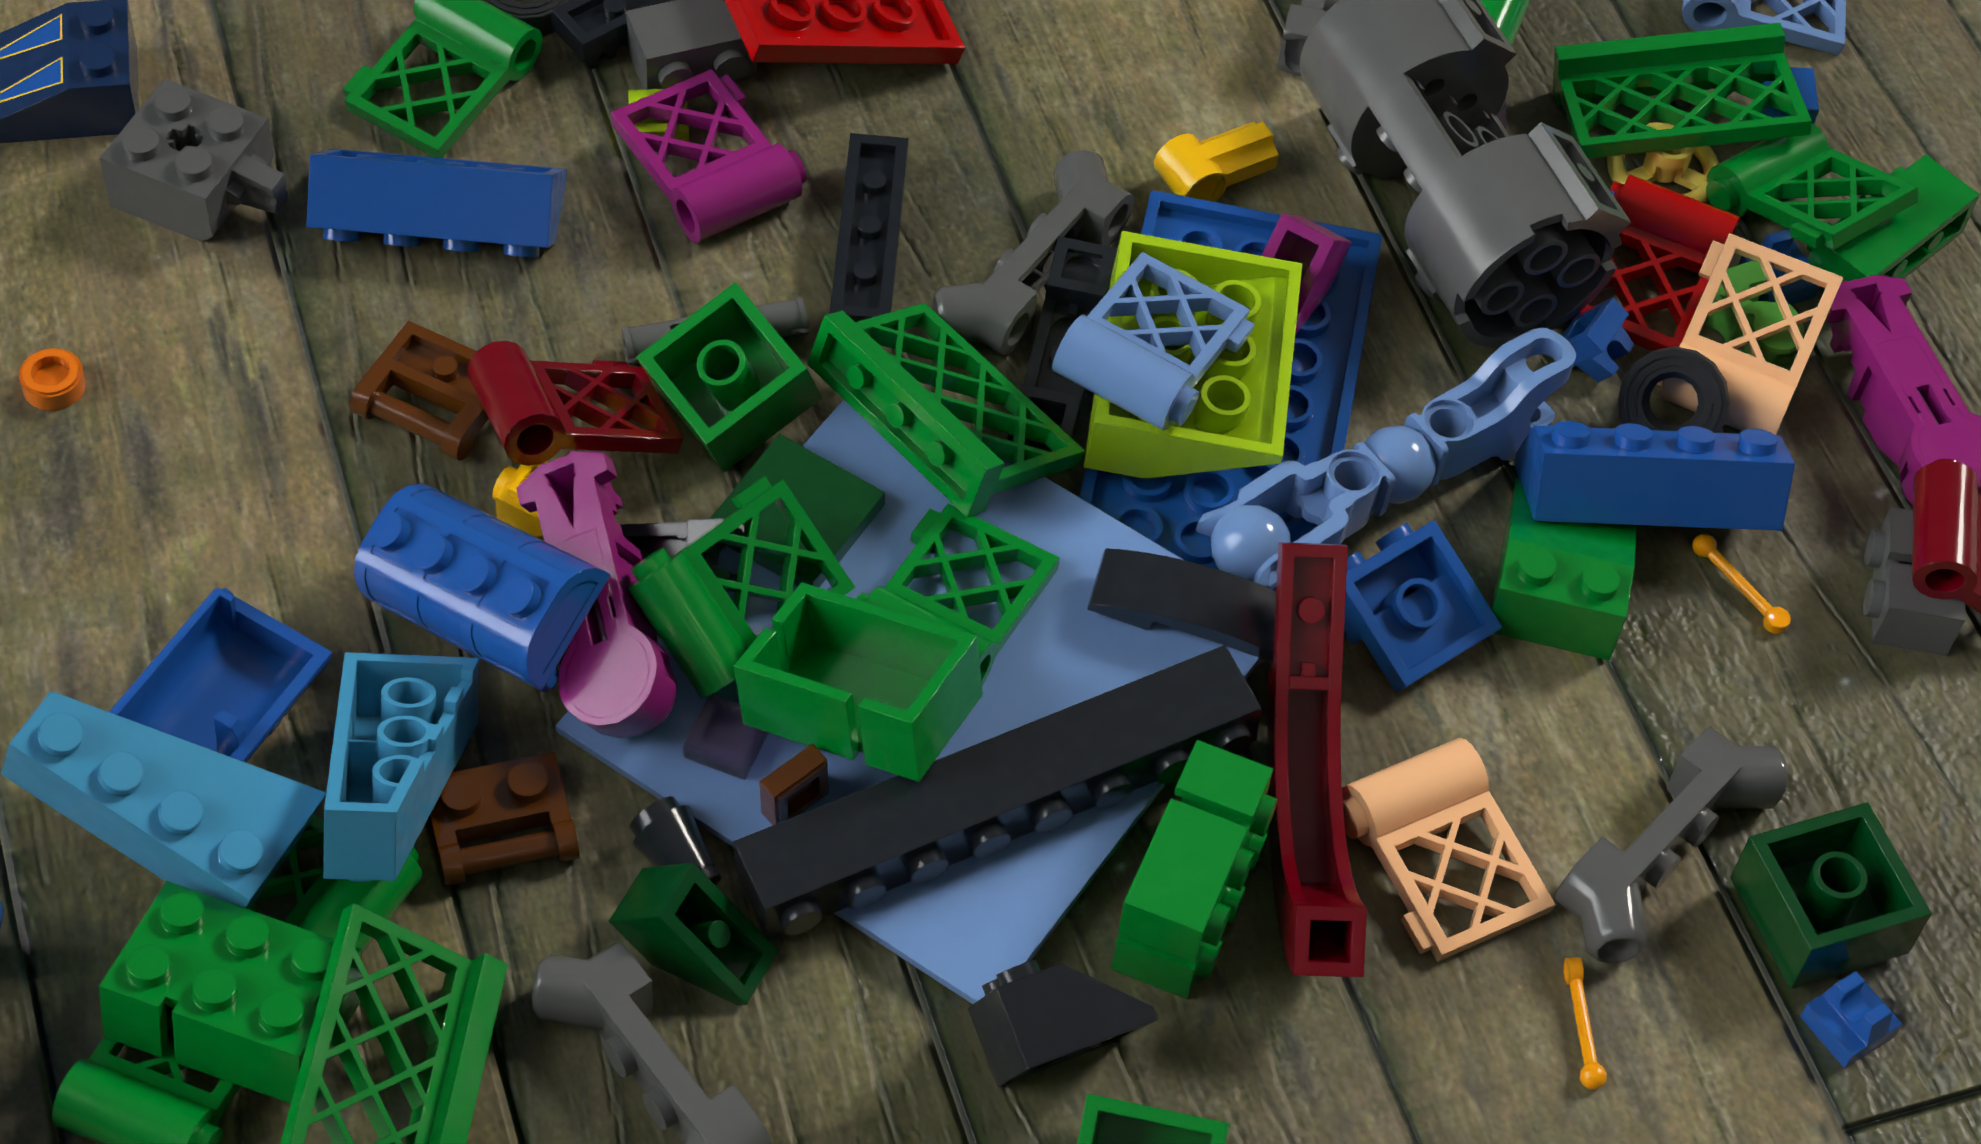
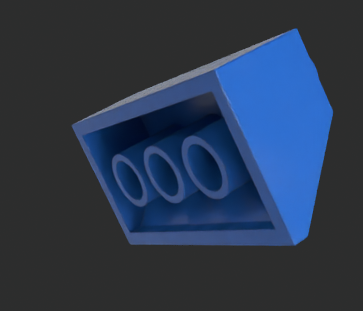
M332 148L310 154L306 227L323 228V239L356 242L360 241V232L384 234L383 244L418 247L420 246V237L444 239L443 249L479 252L480 242L504 244L503 254L539 257L540 247L549 248L556 243L567 169Z
M1560 421L1553 426L1534 425L1515 454L1514 466L1534 521L1783 531L1795 462L1782 437L1762 429H1745L1740 434L1713 433L1706 428L1698 426H1685L1678 431H1657L1632 423L1621 424L1616 429L1589 428L1575 421Z

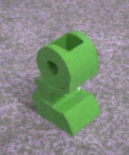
M1754 260L1728 268L1727 270L1728 277L1736 294L1766 282L1759 262ZM1722 284L1714 302L1727 298ZM1760 296L1740 303L1753 332L1784 320L1776 302L1758 301ZM1788 304L1792 315H1798L1797 311ZM1732 307L1707 316L1706 327L1719 331L1724 337L1725 343L1744 336ZM1802 323L1797 326L1804 338V325ZM1788 329L1757 341L1766 362L1787 370L1791 369L1798 350ZM1748 345L1742 348L1741 352L1753 356Z

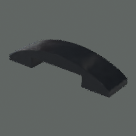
M1059 236L1046 284L1045 300L1024 383L1021 384L1020 391L1073 439L1086 389L1054 372L1052 364L1057 349L1073 322L1080 315L1088 316L1109 291L1117 248ZM1008 434L1009 441H1013V435ZM1025 439V445L1051 450L1045 444Z
M1106 548L1104 550L1087 610L1144 630H1148L1155 621L1270 661L1269 671H1273L1276 591L1242 577L1177 558L1123 549ZM1344 631V643H1345V639H1346V635H1347V632H1345V631Z

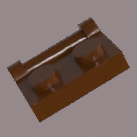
M408 321L354 389L350 400V410L369 420L377 416L441 445V452L461 461L467 457L474 445L476 435L489 419L467 375L468 364L477 351ZM394 385L452 411L457 416L450 423L386 393Z
M555 751L452 772L429 816L445 886L465 883V875L557 856L559 862L580 858L576 830L571 819ZM550 825L551 828L549 831L462 849L459 848L460 843Z

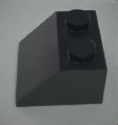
M1036 960L1025 962L997 974V979L982 985L985 996L968 1008L997 1087L1123 1040L1158 1020L1152 1006L1062 963L1040 971Z

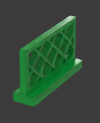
M1781 23L1555 46L1552 93L1556 105H1563L1572 136L1588 159L1810 135L1812 120L1784 54L1786 36ZM1765 81H1774L1769 86L1762 84ZM1709 89H1715V90H1713L1712 92L1706 91V90H1709ZM1736 92L1754 100L1745 107L1726 98L1731 93ZM1653 95H1658V96L1655 97L1654 99L1651 98V97H1649V96H1653ZM1676 98H1680L1697 106L1688 113L1669 104ZM1601 101V102H1600L1599 104H1597V105L1594 104V103H1591V102ZM1619 104H1623L1640 112L1630 119L1613 112V110ZM1768 106L1790 114V116L1772 118L1761 112ZM1711 112H1714L1732 121L1714 124L1704 118ZM1654 118L1674 125L1672 129L1656 130L1647 126V124ZM1597 124H1600L1617 133L1615 135L1590 137L1588 132Z
M926 303L854 322L843 310L824 315L807 365L967 518L985 512L993 494L1080 464L1085 450ZM920 327L932 340L905 333L904 331ZM881 346L892 348V353H887ZM902 352L933 360V366L903 358ZM944 364L965 369L972 377L945 370ZM920 383L931 385V392L924 388ZM942 389L973 397V404L942 395ZM984 401L1004 406L1013 415L984 407ZM960 420L971 423V430ZM986 427L1013 435V441L982 433V428ZM1025 439L1045 444L1052 452L1025 445ZM1001 459L1012 461V465L1003 468L1005 463Z
M355 903L343 909L280 1144H304L308 1127L319 1121H322L332 1144H354L339 1111L360 1101L379 1138V1141L374 1144H403L401 1138L405 1136L404 1144H467L508 964L487 953L470 960ZM359 932L377 940L389 965L388 967L368 975L356 950ZM418 962H423L446 973L440 998L431 1003H428L411 968L412 965ZM393 974L411 1012L391 1021L373 983ZM347 978H349V980H350V982H351V983L348 984V985H346ZM355 991L373 1029L352 1039L339 1009L342 997ZM437 1009L436 1015L434 1016L432 1011ZM415 1019L428 1048L424 1062L413 1067L395 1028ZM375 1037L378 1038L395 1073V1076L374 1085L356 1046ZM332 1041L334 1048L329 1049L330 1043ZM339 1055L357 1094L335 1104L324 1082L322 1073L326 1060ZM421 1072V1077L419 1080L417 1074ZM397 1083L400 1084L412 1109L409 1126L398 1132L379 1096V1092ZM315 1106L318 1113L312 1115V1111Z

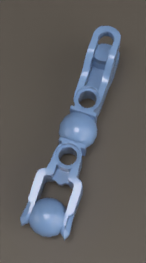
M1548 328L1532 329L1500 346L1468 380L1425 405L1421 415L1417 413L1408 415L1404 426L1392 425L1375 430L1364 443L1359 442L1352 449L1336 452L1306 466L1297 461L1281 462V464H1278L1239 489L1236 501L1203 514L1198 522L1196 532L1211 538L1212 558L1219 570L1273 589L1277 585L1278 542L1291 543L1290 532L1283 519L1277 513L1287 512L1294 518L1303 517L1306 521L1317 525L1316 528L1293 543L1341 544L1345 538L1363 528L1368 523L1370 515L1374 514L1377 517L1383 515L1386 512L1388 503L1401 504L1415 500L1428 486L1433 487L1439 483V480L1455 477L1491 457L1498 456L1501 460L1505 461L1515 459L1516 452L1534 425L1552 426L1555 412L1544 400L1568 381L1576 359V352L1570 342L1555 331ZM1545 354L1554 358L1555 362L1535 372L1531 371L1526 364L1527 358L1533 355Z

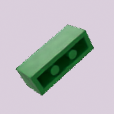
M1925 154L1907 169L1899 166L1890 173V175L1918 187L1917 203L1834 250L1823 245L1814 248L1807 244L1806 249L1810 252L1808 257L1810 265L1843 277L1842 282L1870 277V275L1904 279L1963 233L1980 194ZM1882 194L1871 195L1870 197L1868 195H1861L1857 199L1883 198L1885 196ZM1841 218V219H1840L1839 221H1837L1835 224L1841 222L1842 220H1844V219H1846V218ZM1820 286L1819 290L1824 293L1825 288Z

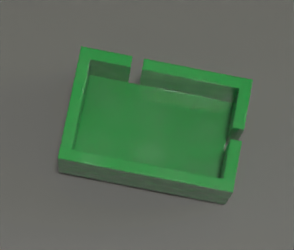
M803 582L800 583L771 619L773 630L764 628L734 665L744 725L808 746L813 743L817 749L853 761L862 752L864 753L865 765L920 782L983 695L977 636Z
M1196 741L1175 788L1174 795L1182 797V801L1170 799L1125 898L1111 970L1184 999L1188 998L1197 976L1209 980L1222 948L1223 941L1220 939L1226 924H1233L1246 891V887L1243 885L1249 870H1256L1268 840L1269 834L1266 831L1278 801L1277 798L1267 795L1273 768L1205 742Z
M166 881L99 985L103 1037L162 1058L169 1048L166 1005L173 1007L175 1063L291 1104L335 939ZM356 947V950L362 960V949ZM347 978L346 985L351 983L349 978ZM355 991L342 997L339 1012L346 1026L360 1004Z

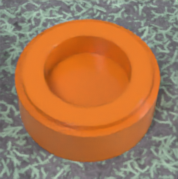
M50 348L38 351L23 362L19 371V380L24 397L32 406L38 409L54 411L67 408L82 397L86 388V379L81 361L76 355L64 349Z

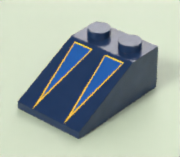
M128 0L66 3L0 33V143L117 135L139 110L137 44Z

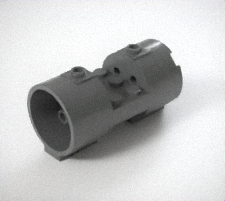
M1339 0L1321 17L1307 37L1300 57L1301 76L1330 122L1327 128L1339 145V148L1336 150L1338 158L1350 171L1357 175H1361L1364 172L1384 181H1387L1389 178L1405 177L1408 183L1420 193L1408 213L1404 235L1409 247L1406 253L1418 270L1415 274V279L1421 289L1435 300L1442 299L1465 337L1471 342L1482 346L1500 347L1516 338L1515 334L1540 324L1543 328L1553 330L1578 314L1599 295L1615 273L1617 267L1611 258L1615 248L1622 245L1619 234L1631 221L1574 137L1542 122L1529 134L1512 136L1508 134L1498 119L1497 114L1505 101L1509 85L1508 72L1505 65L1516 55V52L1480 0Z

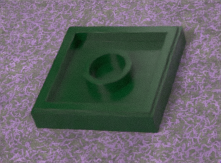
M779 434L710 519H725L738 509L731 498L761 477L765 476L771 486L780 480H784L838 562H840L885 505V492ZM775 502L760 512L756 539L786 546L789 522ZM800 540L799 549L807 550ZM733 545L728 546L736 552L741 553V547ZM754 550L753 561L781 577L784 557ZM797 560L794 585L799 586L803 582L820 587L826 578L817 564Z

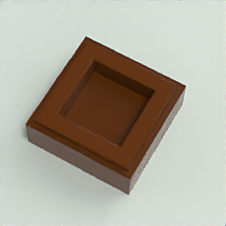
M813 743L759 781L761 813L772 825L798 816L828 794V761Z

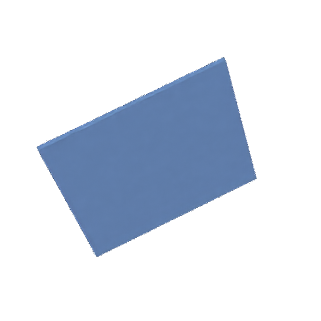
M843 400L806 441L803 447L885 492V505L839 562L856 587L845 596L856 599L862 592L870 594L879 586L885 587L916 546L915 543L910 541L911 533L930 508L941 513L947 503L952 506L954 505ZM1001 459L1005 463L1003 468L1012 465V461ZM1046 477L993 494L985 512L974 516L1060 557L1057 572L995 657L992 668L982 685V697L936 760L1223 646L1155 621L1148 630H1144L1087 610L1102 554L1106 548L1139 551L1183 559ZM952 529L942 540L946 555L978 550L975 540ZM726 546L719 554L718 565L729 569L732 574H737L740 553ZM753 561L749 584L779 591L781 577ZM1018 561L996 564L1003 583L1030 579L1035 572L1034 569ZM984 567L953 572L959 591L991 585ZM940 574L914 578L907 587L924 596L947 593ZM826 579L819 588L827 590L831 585ZM793 585V592L798 586ZM727 592L731 600L734 601L735 592ZM748 595L744 619L756 637L764 628L773 630L771 619L776 614L778 601ZM997 602L965 607L968 618L991 629H994L1002 617ZM657 634L658 644L669 656L678 685L677 697L672 712L659 727L645 735L615 738L598 733L568 711L555 725L556 732L659 800L673 796L680 806H689L699 826L733 847V841L773 826L761 813L759 781L800 753L808 745L744 725L736 679L717 692L701 698ZM1227 647L1246 680L1262 659ZM818 749L828 761L829 791L826 796L801 814L898 775L865 765L864 753L862 752L853 761ZM1158 781L1132 791L1124 801L1109 808L1094 806L1072 815L1068 822L1056 830L1047 833L1033 831L1011 840L1003 850L995 855L986 858L969 857L948 866L943 874L929 882L915 884L912 881L886 891L880 900L868 907L861 909L847 907L834 914L971 1004H974L985 996L982 985L997 979V974L1032 960L1166 784H1161Z

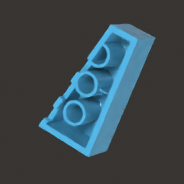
M345 652L324 806L323 879H348L353 882L396 880L478 724L480 658Z
M53 691L49 692L9 743L1 771L2 776L164 881L175 883L249 910L311 825L326 796V792Z

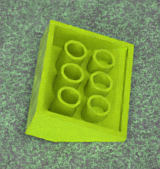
M1122 231L1109 290L1137 257L1144 252L1249 308L1247 320L1255 325L1252 333L1239 350L1234 353L1225 348L1193 389L1199 391V397L1190 416L1181 426L1173 422L1163 431L1094 393L1084 468L1146 479L1281 464L1286 431L1302 263ZM1142 278L1138 283L1143 297L1168 295L1166 289L1145 278ZM1207 311L1192 312L1197 326L1222 325L1225 322ZM1176 313L1151 314L1156 328L1181 327ZM1135 315L1109 317L1107 320L1123 330L1140 329ZM1189 344L1164 346L1166 353L1188 365L1195 359Z

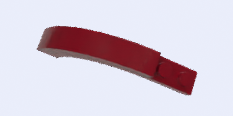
M1278 542L1273 671H1269L1267 766L1273 768L1268 795L1278 799L1269 824V841L1279 932L1285 957L1294 975L1364 977L1367 907L1360 900L1351 872L1344 825L1341 781V689L1348 546L1343 544Z

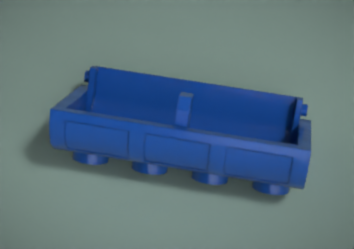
M422 483L404 487L396 492L385 504L362 541L355 558L354 568L357 588L370 601L542 692L549 691L556 684L559 671L555 668L611 575L580 558Z
M214 588L109 712L247 763L265 739L275 731L282 722L283 717L315 678L329 665L333 654L327 648L235 597L229 589Z

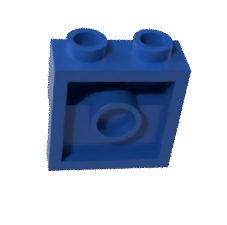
M1435 520L1414 532L1408 522L1399 526L1375 542L1381 552L1367 560L1363 558L1359 551L1347 557L1344 631L1347 632L1346 637L1352 645L1363 640L1396 693L1503 628Z

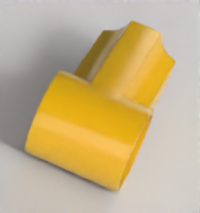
M1263 121L1257 124L1250 122L1199 141L1194 134L1178 135L1169 140L1158 151L1154 159V168L1175 195L1216 202L1228 186L1275 169L1279 154L1274 144L1273 134Z

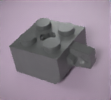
M165 78L100 157L110 206L201 242L215 235L237 205L243 204L276 214L288 198L285 174L268 166L274 158L268 118Z

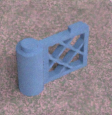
M1683 0L1682 17L1684 23L1694 31L1781 23L1786 36V42L1834 55H1839L1845 45L1846 0H1802L1804 3L1794 8L1786 0H1763L1777 14L1774 17L1751 11V3L1756 0ZM1814 13L1829 28V31L1826 32L1812 28L1803 17Z
M1142 252L1088 316L1080 315L1073 322L1057 349L1052 369L1061 376L1164 431L1173 422L1180 426L1185 423L1199 397V391L1193 389L1225 348L1234 353L1239 350L1252 333L1255 324L1247 320L1249 308ZM1142 278H1145L1166 289L1168 295L1143 297L1138 283ZM1207 311L1225 322L1222 325L1197 326L1192 312ZM1176 313L1181 327L1156 328L1151 314ZM1135 315L1140 329L1123 330L1107 320L1109 317ZM1189 344L1195 359L1188 365L1166 353L1164 346Z

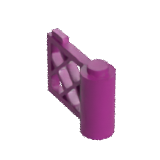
M712 69L611 112V124L669 199L681 229L694 243L701 242L801 197L803 191L802 183H805L807 179L805 167L798 154L793 150L787 151L778 143L771 145L741 107L746 105L745 95L728 74L719 78ZM705 93H708L718 105L715 115L684 109L687 101ZM647 118L669 122L664 137L639 132L634 124ZM678 124L709 130L705 144L701 145L674 139ZM718 133L743 137L748 143V146L737 151L714 147ZM668 154L699 161L696 169L675 178L665 166Z

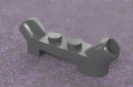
M1087 150L1073 151L1057 162L1053 175L1059 204L1049 214L1041 213L1035 219L1028 231L1027 238L1016 250L1010 248L1002 254L994 268L993 274L986 282L942 286L934 293L932 310L968 343L981 342L1004 356L1011 354L1033 331L1037 293L1047 283L1058 237L1110 246L1122 232L1132 213L1134 196L1109 182L1104 160L1098 153Z
M1711 726L1708 727L1680 755L1666 787V790L1676 798L1624 852L1602 836L1574 865L1555 894V900L1581 920L1586 952L1591 957L1605 963H1620L1634 958L1647 942L1648 934L1640 892L1648 883L1658 889L1669 878L1681 859L1677 853L1687 842L1696 848L1705 840L1719 819V816L1715 814L1718 809H1773L1778 804L1787 789L1788 768L1784 755L1775 746H1737Z
M614 943L588 960L550 954L539 962L532 993V1007L540 1021L597 1029L605 1039L602 1042V1046L609 1062L623 1078L632 1074L645 1091L642 1094V1099L647 1111L662 1130L672 1127L684 1144H772L762 1121L734 1084L709 1099L647 1018L654 1014L652 980L622 944Z

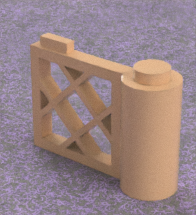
M1729 233L1725 244L1713 240L1698 275L1709 281L1679 347L1696 350L1717 365L1726 379L1730 405L1725 425L1740 431L1745 429H1762L1776 435L1843 277ZM1736 253L1759 262L1767 282L1736 294L1727 274L1734 254ZM1772 268L1787 274L1776 278ZM1803 279L1825 288L1818 307L1793 316L1780 287ZM1722 284L1727 298L1714 302ZM1772 291L1784 320L1753 332L1740 303ZM1732 307L1744 336L1721 344L1699 334L1707 316ZM1811 320L1803 339L1797 325ZM1788 329L1798 350L1790 371L1766 362L1757 341ZM1748 345L1753 356L1736 349ZM1668 378L1657 383V385L1662 386L1658 398L1696 413L1698 398L1691 384L1679 378Z
M1457 738L1347 784L1342 788L1345 833L1351 839L1358 838L1364 845L1373 848L1409 912L1403 915L1401 922L1420 954L1431 950L1436 961H1442L1546 915L1556 906L1489 792L1488 776L1482 759L1473 745L1466 739ZM1480 816L1494 839L1490 855L1455 843L1459 825ZM1448 830L1445 839L1436 836V834ZM1415 844L1440 853L1434 878L1430 879L1408 871L1398 851ZM1500 852H1502L1506 861L1499 858ZM1450 857L1485 869L1478 896L1442 883ZM1494 873L1518 881L1530 902L1513 909L1487 899ZM1421 892L1429 894L1427 902ZM1438 898L1474 910L1467 930L1449 938L1446 937L1433 914ZM1483 914L1493 917L1480 924Z

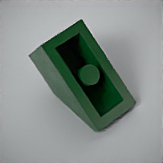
M694 863L642 868L608 921L651 965L738 1006L747 1005L779 952Z

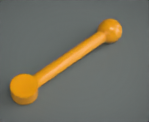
M1704 533L1698 535L1692 543L1694 553L1699 557L1708 558L1764 616L1763 626L1767 631L1773 634L1784 633L1791 621L1788 611L1781 607H1772L1716 549L1717 542L1713 536Z
M1569 957L1564 960L1563 971L1565 982L1570 986L1584 1066L1580 1070V1081L1587 1089L1596 1090L1605 1084L1607 1073L1604 1067L1597 1062L1583 987V962L1580 957Z

